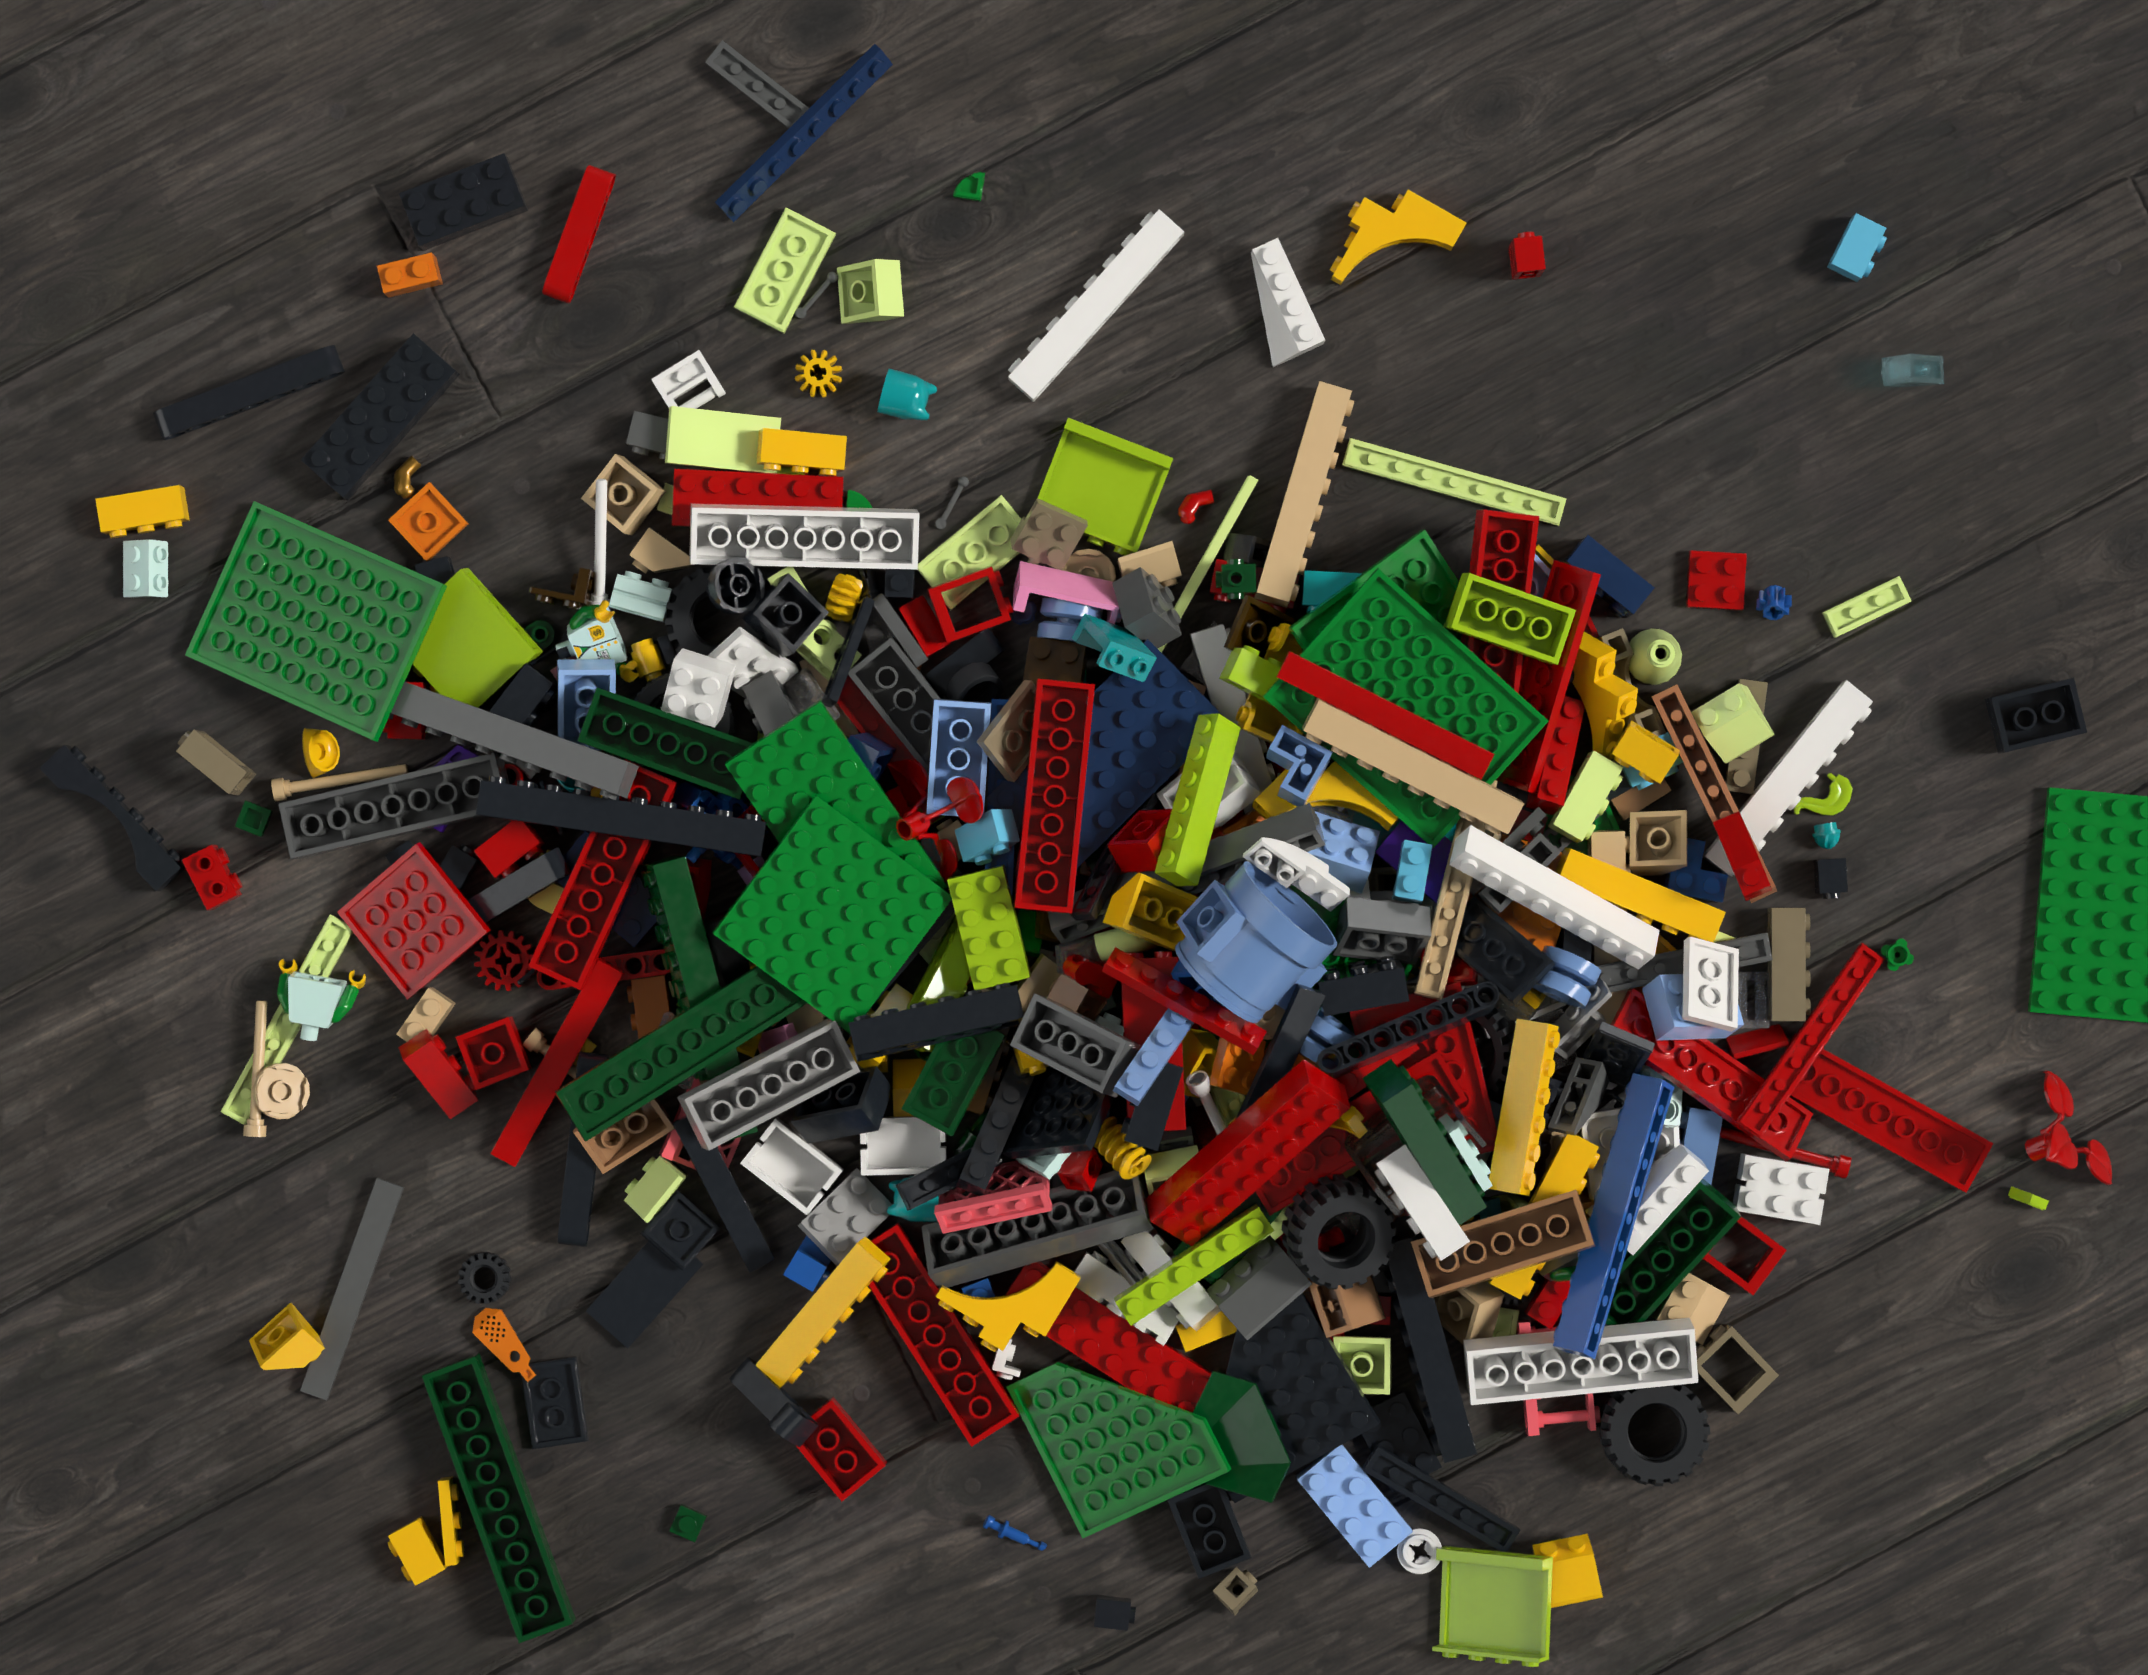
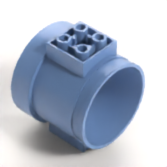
M1249 861L1244 862L1225 885L1214 880L1176 921L1186 936L1175 946L1176 954L1183 966L1218 1002L1237 1016L1251 1023H1258L1263 1018V1015L1275 1004L1286 1010L1297 984L1312 988L1327 972L1322 962L1337 947V941L1331 930L1290 887H1284Z

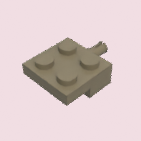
M1037 498L1027 517L1023 516L1010 539L1011 549L1026 555L1029 558L1027 563L1036 565L1039 563L1047 564L1053 568L1063 570L1088 526L1087 520Z

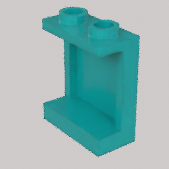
M1085 613L1072 636L1076 643L1101 651L1097 660V664L1100 667L1141 682L1146 680L1157 659L1142 641L1128 629Z

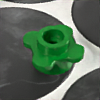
M1897 939L1896 943L1890 946L1884 945L1881 948V954L1886 957L1888 962L1887 968L1891 971H1896L1899 966L1905 964L1910 965L1914 960V956L1910 954L1905 939ZM1896 952L1900 953V956L1898 958L1895 957Z

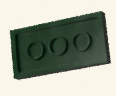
M993 1031L936 1044L907 1097L902 1110L953 1136L1006 1035L999 1031Z

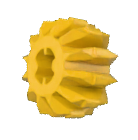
M811 350L813 359L809 361L805 355H802L801 359L806 366L796 365L795 367L797 371L804 373L795 377L796 382L805 381L800 387L802 392L811 386V397H815L817 389H820V394L824 398L827 396L826 387L833 393L836 391L832 381L836 383L842 382L841 377L833 375L841 372L842 367L833 366L837 361L836 356H832L826 361L828 355L826 350L822 351L820 358H817L815 350ZM820 367L822 371H826V375H822V380H817L815 376L811 377V373H815L814 369Z
M840 573L835 577L826 602L825 609L829 612L827 616L840 622L851 621L862 593L863 583L861 580L854 576Z

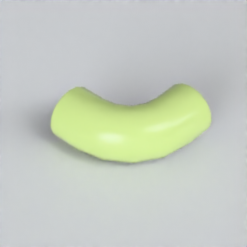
M1117 928L1094 935L1097 952L1101 961L1108 960L1115 947L1126 953L1147 952L1158 947L1156 944Z

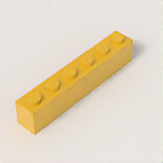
M1564 848L1555 870L1559 875L1611 902V904L1626 912L1628 909L1637 913L1636 918L1651 925L1653 920L1662 923L1661 929L1674 935L1681 931L1689 934L1688 937L1714 943L1726 913L1571 848Z
M1523 1019L1516 1020L1489 1176L1493 1186L1489 1189L1530 1196V1190L1534 1188L1536 1180L1534 1167L1535 1162L1540 1157L1539 1138L1545 1128L1544 1109L1550 1099L1549 1080L1555 1071L1554 1051L1560 1042L1559 1026Z
M1564 1134L1528 1205L1573 1190H1577L1580 1195L1587 1183L1584 1176L1588 1168L1593 1170L1599 1160L1600 1154L1596 1153L1599 1147L1577 1135ZM1545 1263L1491 1279L1488 1283L1521 1300L1523 1295L1526 1297L1529 1295L1535 1281L1531 1280L1536 1269L1541 1271Z
M866 1236L857 1242L755 1366L780 1388L787 1382L793 1384L803 1373L800 1369L803 1363L806 1361L810 1364L819 1354L818 1345L822 1341L826 1344L837 1331L834 1329V1326L839 1321L844 1323L854 1312L850 1308L857 1300L861 1303L870 1293L869 1284L873 1280L878 1282L886 1274L888 1269L885 1265L891 1258Z

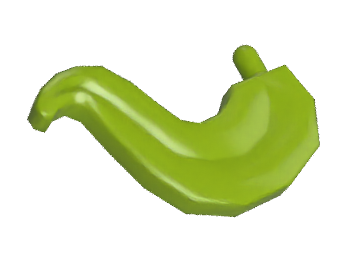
M1828 773L1827 777L1832 781L1829 785L1828 796L1825 799L1802 797L1793 808L1794 814L1798 815L1801 808L1828 816H1833L1843 811L1850 802L1853 790L1848 778L1840 774L1834 776L1832 773Z

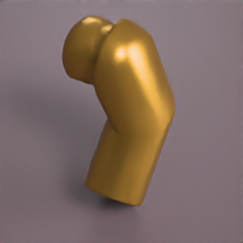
M412 455L394 474V490L397 495H401L404 499H408L414 494L415 489L410 485V477L421 467V464Z

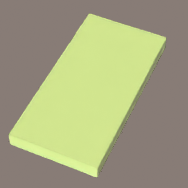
M785 208L734 308L785 334L836 233Z
M670 406L665 463L777 474V471L764 470V465L757 464L759 430L762 428L780 430L781 418Z
M1001 495L918 563L919 573L931 587L989 566H992L993 571L1002 569L1020 554L1011 549L1010 539L1021 518ZM986 576L942 592L947 607L952 610L984 584L988 577Z

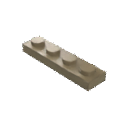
M1739 679L1738 684L1740 683L1749 688L1764 715L1768 683ZM1760 744L1727 763L1725 783L1729 792L1753 794Z

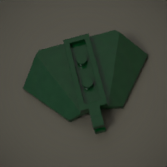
M1213 1371L1193 1413L1207 1419L1231 1470L1207 1481L1206 1484L1272 1503L1290 1467L1291 1461L1281 1441V1434L1271 1411L1267 1409L1256 1383Z

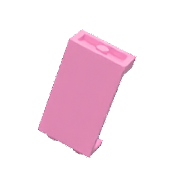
M1020 561L1014 583L1013 610L1024 612L1029 593L1106 609L1107 622L1113 624L1115 622L1120 623L1122 618L1112 581Z

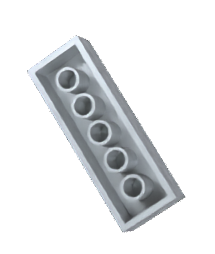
M826 1019L677 1098L701 1147L710 1151L857 1074L860 1070L837 1022Z

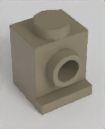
M1236 1567L1213 1590V1593L1235 1616L1258 1592L1255 1585L1257 1580L1248 1570L1245 1569L1241 1572ZM1235 1587H1242L1243 1592L1240 1595L1233 1593Z

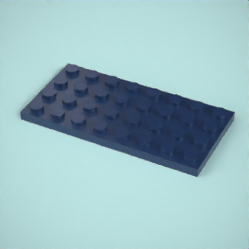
M1148 639L1143 644L1157 659L1144 682L1114 672L1094 691L1077 868L1185 763L1198 715L1221 714ZM1028 765L1015 782L1005 779L985 798L995 809H1012L1020 835Z

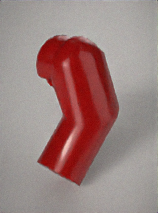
M1212 490L1192 493L1185 497L1178 508V515L1182 523L1190 524L1194 522V514L1199 506L1214 503Z

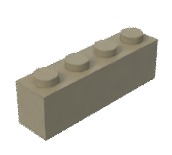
M1767 908L1768 939L1773 959L1768 961V1021H1806V1015H1810L1811 1010L1810 999L1806 998V987H1810L1811 980L1810 970H1806V959L1810 958V942H1806V931L1810 930V914H1806V908Z

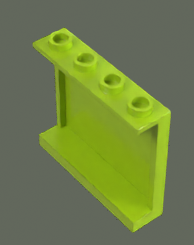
M1068 418L1038 499L1087 520L1088 526L1083 535L1088 536V542L1103 547L1104 543L1115 547L1114 552L1126 556L1138 552L1173 458Z
M463 568L444 584L447 585V588L411 668L419 677L426 678L431 684L429 688L432 692L480 708L515 676L526 663L536 659L543 651L469 568Z
M1444 1546L1436 1549V1560L1442 1561L1439 1645L1433 1646L1432 1651L1442 1652V1656L1448 1658H1458L1459 1654L1469 1655L1468 1659L1474 1661H1484L1486 1657L1495 1658V1662L1501 1664H1511L1512 1660L1522 1661V1666L1538 1667L1540 1662L1549 1660L1553 1557Z

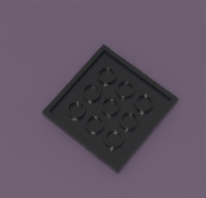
M1051 1066L1046 1067L1045 1072L1035 1075L1002 1154L1008 1159L1092 1150L1114 1097L1100 1093Z

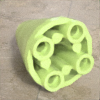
M1648 629L1639 632L1629 643L1634 653L1630 660L1629 671L1635 679L1645 684L1658 685L1667 682L1676 675L1681 666L1682 652L1679 643L1671 634L1660 629ZM1658 648L1665 650L1663 659H1658L1655 655Z

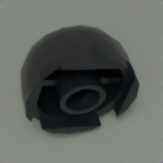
M734 557L721 561L710 571L707 578V594L713 605L723 613L739 615L752 611L764 596L765 582L762 572L759 568H755L749 563L751 561L747 558Z

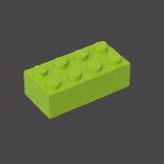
M1462 573L1444 627L1542 662L1558 665L1576 610L1471 573Z
M996 866L948 878L947 882L974 990L1030 978L1031 972L1005 866Z

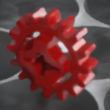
M499 930L498 938L493 934H489V943L484 941L479 943L484 948L483 951H475V955L480 957V961L474 963V966L482 968V971L477 976H486L485 985L489 986L494 982L495 990L497 991L501 989L502 985H505L507 991H511L513 983L518 988L522 987V985H518L517 981L528 970L532 969L528 966L533 954L529 955L528 953L533 947L532 944L524 945L525 936L523 935L515 939V931H510L508 937H505L503 930ZM508 942L515 944L522 953L516 954L512 951ZM497 944L495 954L487 958L490 949ZM504 952L506 957H511L512 962L507 964L506 969L504 964H499L498 962L499 959L503 958ZM523 963L521 971L513 978V970L518 964ZM494 967L500 972L502 979L495 977L488 968Z

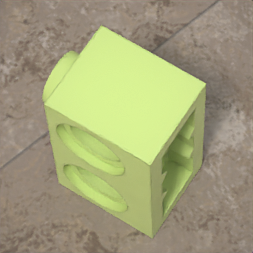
M823 619L796 651L829 681L836 663L834 653L839 654L844 638L837 632V628L832 622ZM814 633L820 635L822 645L816 643ZM856 651L851 667L862 656L858 651Z

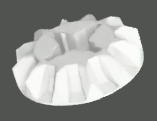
M1417 1528L1413 1529V1532L1398 1544L1397 1556L1399 1562L1406 1570L1415 1574H1424L1432 1571L1439 1564L1440 1560H1436V1549L1442 1546L1434 1533L1426 1529ZM1425 1540L1424 1550L1430 1557L1420 1555L1413 1562L1415 1552L1409 1545L1420 1546Z

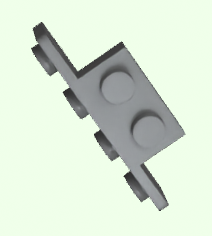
M1599 979L1594 986L1588 988L1591 996L1585 1009L1569 1006L1565 1013L1552 1024L1559 1026L1558 1032L1560 1033V1042L1554 1052H1557L1564 1059L1570 1057L1598 1029L1602 1021L1606 1022L1604 1016L1597 1010L1612 996V993L1602 979Z

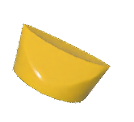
M304 728L302 735L304 758L310 775L315 778L335 768L340 757V749L336 738L327 730Z

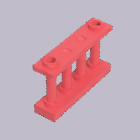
M1528 1320L1517 1321V1335L1549 1332L1556 1329V1327H1552V1329H1536L1535 1326H1530ZM1593 1393L1585 1394L1586 1410L1543 1413L1538 1411L1537 1400L1540 1399L1523 1400L1525 1430L1528 1436L1540 1435L1539 1428H1544L1546 1424L1587 1421L1588 1429L1595 1431L1596 1423H1600L1599 1406H1594Z

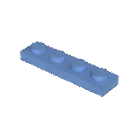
M1168 1008L1114 1086L1113 1091L1138 1106L1194 1022Z

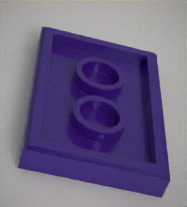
M1401 821L1376 850L1375 854L1397 871L1403 841L1426 842ZM1445 836L1432 848L1424 894L1435 904L1438 901L1452 842Z

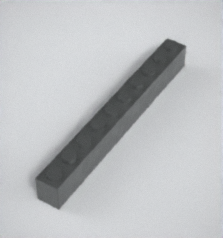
M404 682L389 716V719L392 720L394 715L403 717L401 723L417 728L418 724L427 726L425 732L442 737L443 732L452 735L450 741L464 746L467 745L468 741L475 743V750L491 755L493 750L500 752V759L516 764L517 759L526 762L525 768L541 773L542 768L551 771L549 777L566 782L567 777L576 780L574 786L591 791L592 786L601 789L599 795L616 800L617 795L628 798L639 766L407 682Z
M1308 803L1211 840L1199 883L1196 886H1176L1157 875L1155 871H1143L1141 873L1195 895L1205 891L1214 880L1221 884L1226 883L1240 866L1247 861L1243 858V853L1262 837L1289 843L1306 852L1326 844L1320 820L1311 804ZM1127 872L1119 875L1096 920H1075L1070 913L1048 911L1051 930L1060 943L1065 944L1110 927V925L1102 922L1111 897L1137 873ZM1082 890L1074 892L1073 907Z

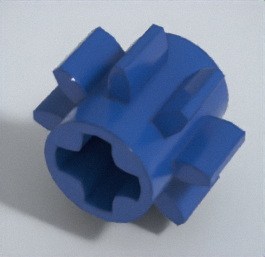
M1772 585L1768 586L1764 591H1759L1756 609L1759 611L1763 610L1764 618L1779 620L1784 615H1789V607L1792 606V595H1785V588Z

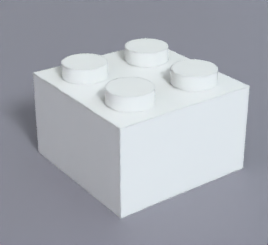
M682 648L673 660L661 710L715 728L724 715L736 665Z

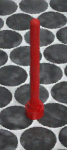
M1721 1127L1720 1138L1771 1152L1747 1134ZM1796 1148L1792 1156L1793 1159L1829 1168V1172L1834 1173V1176L1846 1179L1852 1160L1851 1157L1841 1154L1839 1157L1833 1156L1831 1158Z

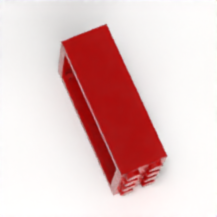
M1153 951L1154 957H1144L1143 952L1128 953L1173 979L1171 972L1178 962V957L1172 956V951ZM1121 982L1123 1036L1140 1044L1142 1047L1168 1008ZM1182 1042L1168 1063L1183 1067ZM1184 1070L1164 1131L1186 1130ZM1126 1099L1127 1117L1131 1118L1134 1106H1130V1101Z

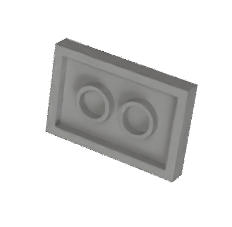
M856 1168L798 1227L838 1266L857 1242L865 1236L868 1237L890 1215L887 1213V1208L892 1204Z

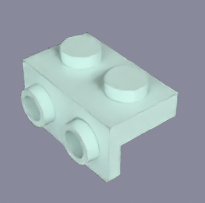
M123 541V597H168L167 541Z

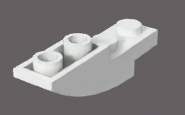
M1262 837L1243 853V858L1286 888L1291 884L1330 912L1350 896V888L1328 873L1329 865L1294 845Z

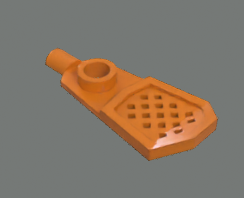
M485 1308L476 1315L472 1333L512 1372H520L527 1382L533 1379L536 1374L529 1366L530 1356L502 1309ZM513 1351H517L520 1354V1359L517 1362L512 1361L510 1358V1354Z

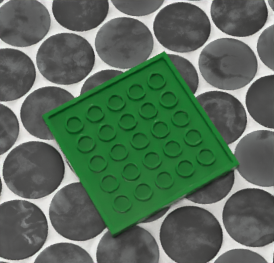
M815 795L712 933L832 1021L835 1020L838 1026L851 1034L849 1022H853L855 1017L866 1015L952 898L951 894Z

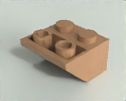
M1372 1275L1366 1278V1283L1359 1286L1356 1282L1353 1283V1288L1344 1290L1340 1285H1338V1289L1334 1290L1327 1289L1325 1285L1319 1286L1311 1282L1312 1285L1309 1288L1326 1338L1386 1318Z

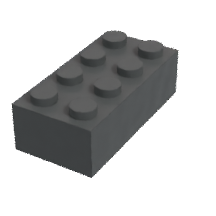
M1035 993L1010 1046L1100 1093L1116 1098L1118 1094L1113 1091L1114 1086L1141 1047L1140 1044L1068 1007Z

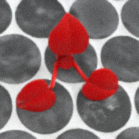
M914 759L892 761L887 766L898 786H901L905 797L915 804L909 812L904 814V818L897 821V832L906 841L913 838L916 840L923 838L921 842L922 848L944 880L947 881L956 871L958 865L957 853L953 844L948 839H939L937 833H926L931 824L930 820L955 808L957 815L964 822H977L983 814V800L981 794H979V789L971 779L957 777L951 780L947 786V794L953 803L927 815L924 812L917 811L928 798V794L925 792L928 789L929 782L926 770Z
M2044 1071L2045 1097L2050 1108L2058 1116L2048 1127L2040 1130L2041 1135L2026 1140L2025 1149L2028 1156L2033 1161L2046 1157V1161L2057 1163L2066 1169H2074L2078 1165L2077 1153H2084L2087 1155L2086 1164L2091 1173L2102 1183L2111 1185L2112 1166L2105 1147L2094 1139L2088 1141V1148H2076L2068 1131L2060 1124L2064 1120V1115L2066 1117L2073 1115L2074 1104L2072 1095L2061 1078L2050 1071Z

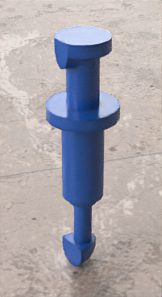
M988 1515L984 1521L983 1528L987 1529L989 1527L998 1531V1538L1000 1539L1005 1536L1023 1545L1028 1543L1037 1547L1040 1551L1047 1547L1046 1543L1042 1541L1038 1543L1031 1540L1028 1534L1009 1526V1521L1007 1520L1001 1524L994 1521V1517Z

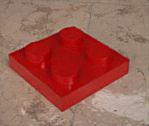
M1690 550L1686 607L1744 610L1747 554Z

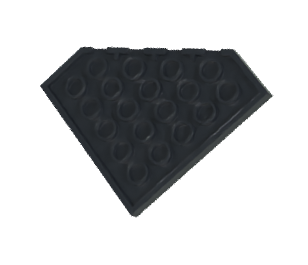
M1303 1293L1249 1340L1237 1329L1226 1374L1256 1383L1267 1409L1271 1411L1281 1434V1441L1291 1461L1286 1475L1379 1425V1418L1330 1337L1326 1338L1320 1320ZM1227 1490L1234 1503L1247 1497Z

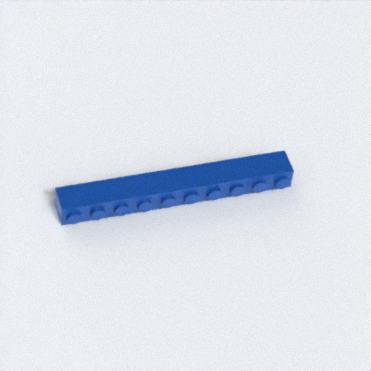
M1633 1073L1631 1081L1626 1086L1625 1102L1618 1114V1126L1615 1135L1610 1141L1608 1160L1602 1168L1601 1184L1594 1195L1593 1211L1587 1220L1595 1247L1578 1252L1576 1269L1570 1277L1569 1293L1562 1304L1561 1320L1554 1332L1553 1346L1564 1352L1591 1359L1596 1358L1674 1090V1086L1664 1079Z

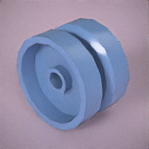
M1042 598L1040 612L1046 617L1057 619V622H1040L1038 624L1037 637L1075 642L1072 636L1084 613L1102 619L1103 609L1061 599Z
M1544 946L1542 952L1553 960L1555 965L1533 988L1559 1002L1585 1009L1591 996L1590 991L1585 986H1594L1601 970L1593 963L1573 953L1553 946Z
M1319 1009L1300 1053L1316 1062L1321 1051L1356 1035L1332 1015L1324 1016ZM1330 1059L1322 1061V1065L1330 1070L1336 1068L1334 1061Z

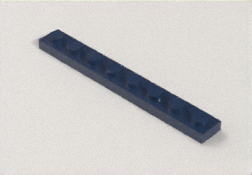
M874 44L715 201L732 222H735L893 65L884 52Z

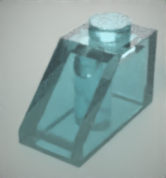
M1905 354L1882 358L1881 374L1883 384L1890 387L1944 384L1943 356Z

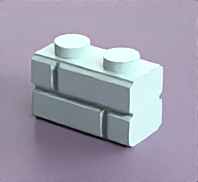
M625 571L624 576L617 574L609 607L665 623L667 615L666 605L673 594V589L668 588L669 582L655 578L652 579V583L641 580L642 575L630 571Z

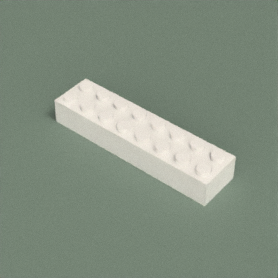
M691 504L690 564L717 565L721 561L730 558L742 557L750 560L751 562L749 563L753 566L918 570L919 512L917 509Z
M1690 1318L1605 1326L1595 1359L1567 1353L1553 1346L1555 1331L1463 1340L1467 1394L1471 1405L1698 1383L1695 1329Z

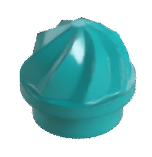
M1836 822L1815 825V833L1812 836L1819 846L1831 849L1838 843L1841 830L1837 829Z

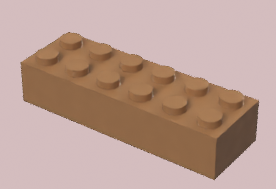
M1577 1190L1460 1226L1470 1242L1442 1261L1437 1256L1433 1259L1430 1257L1423 1246L1427 1242L1425 1238L1411 1242L1429 1298L1595 1247Z

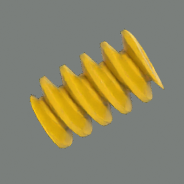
M1111 1116L1103 1122L1094 1147L1098 1148L1099 1153L1105 1156L1106 1161L1112 1164L1114 1170L1119 1172L1121 1178H1135L1148 1168L1152 1158L1150 1155L1144 1156L1146 1150L1143 1147L1137 1148V1144L1124 1141L1126 1134L1120 1133L1123 1125L1117 1124L1118 1119L1115 1116Z

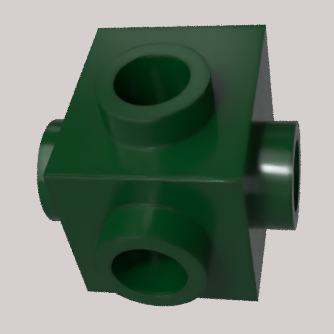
M1228 559L1227 564H1222L1221 571L1215 572L1216 588H1221V595H1227V600H1243L1245 594H1256V564H1244V559ZM1231 576H1238L1241 582L1238 584L1233 583Z

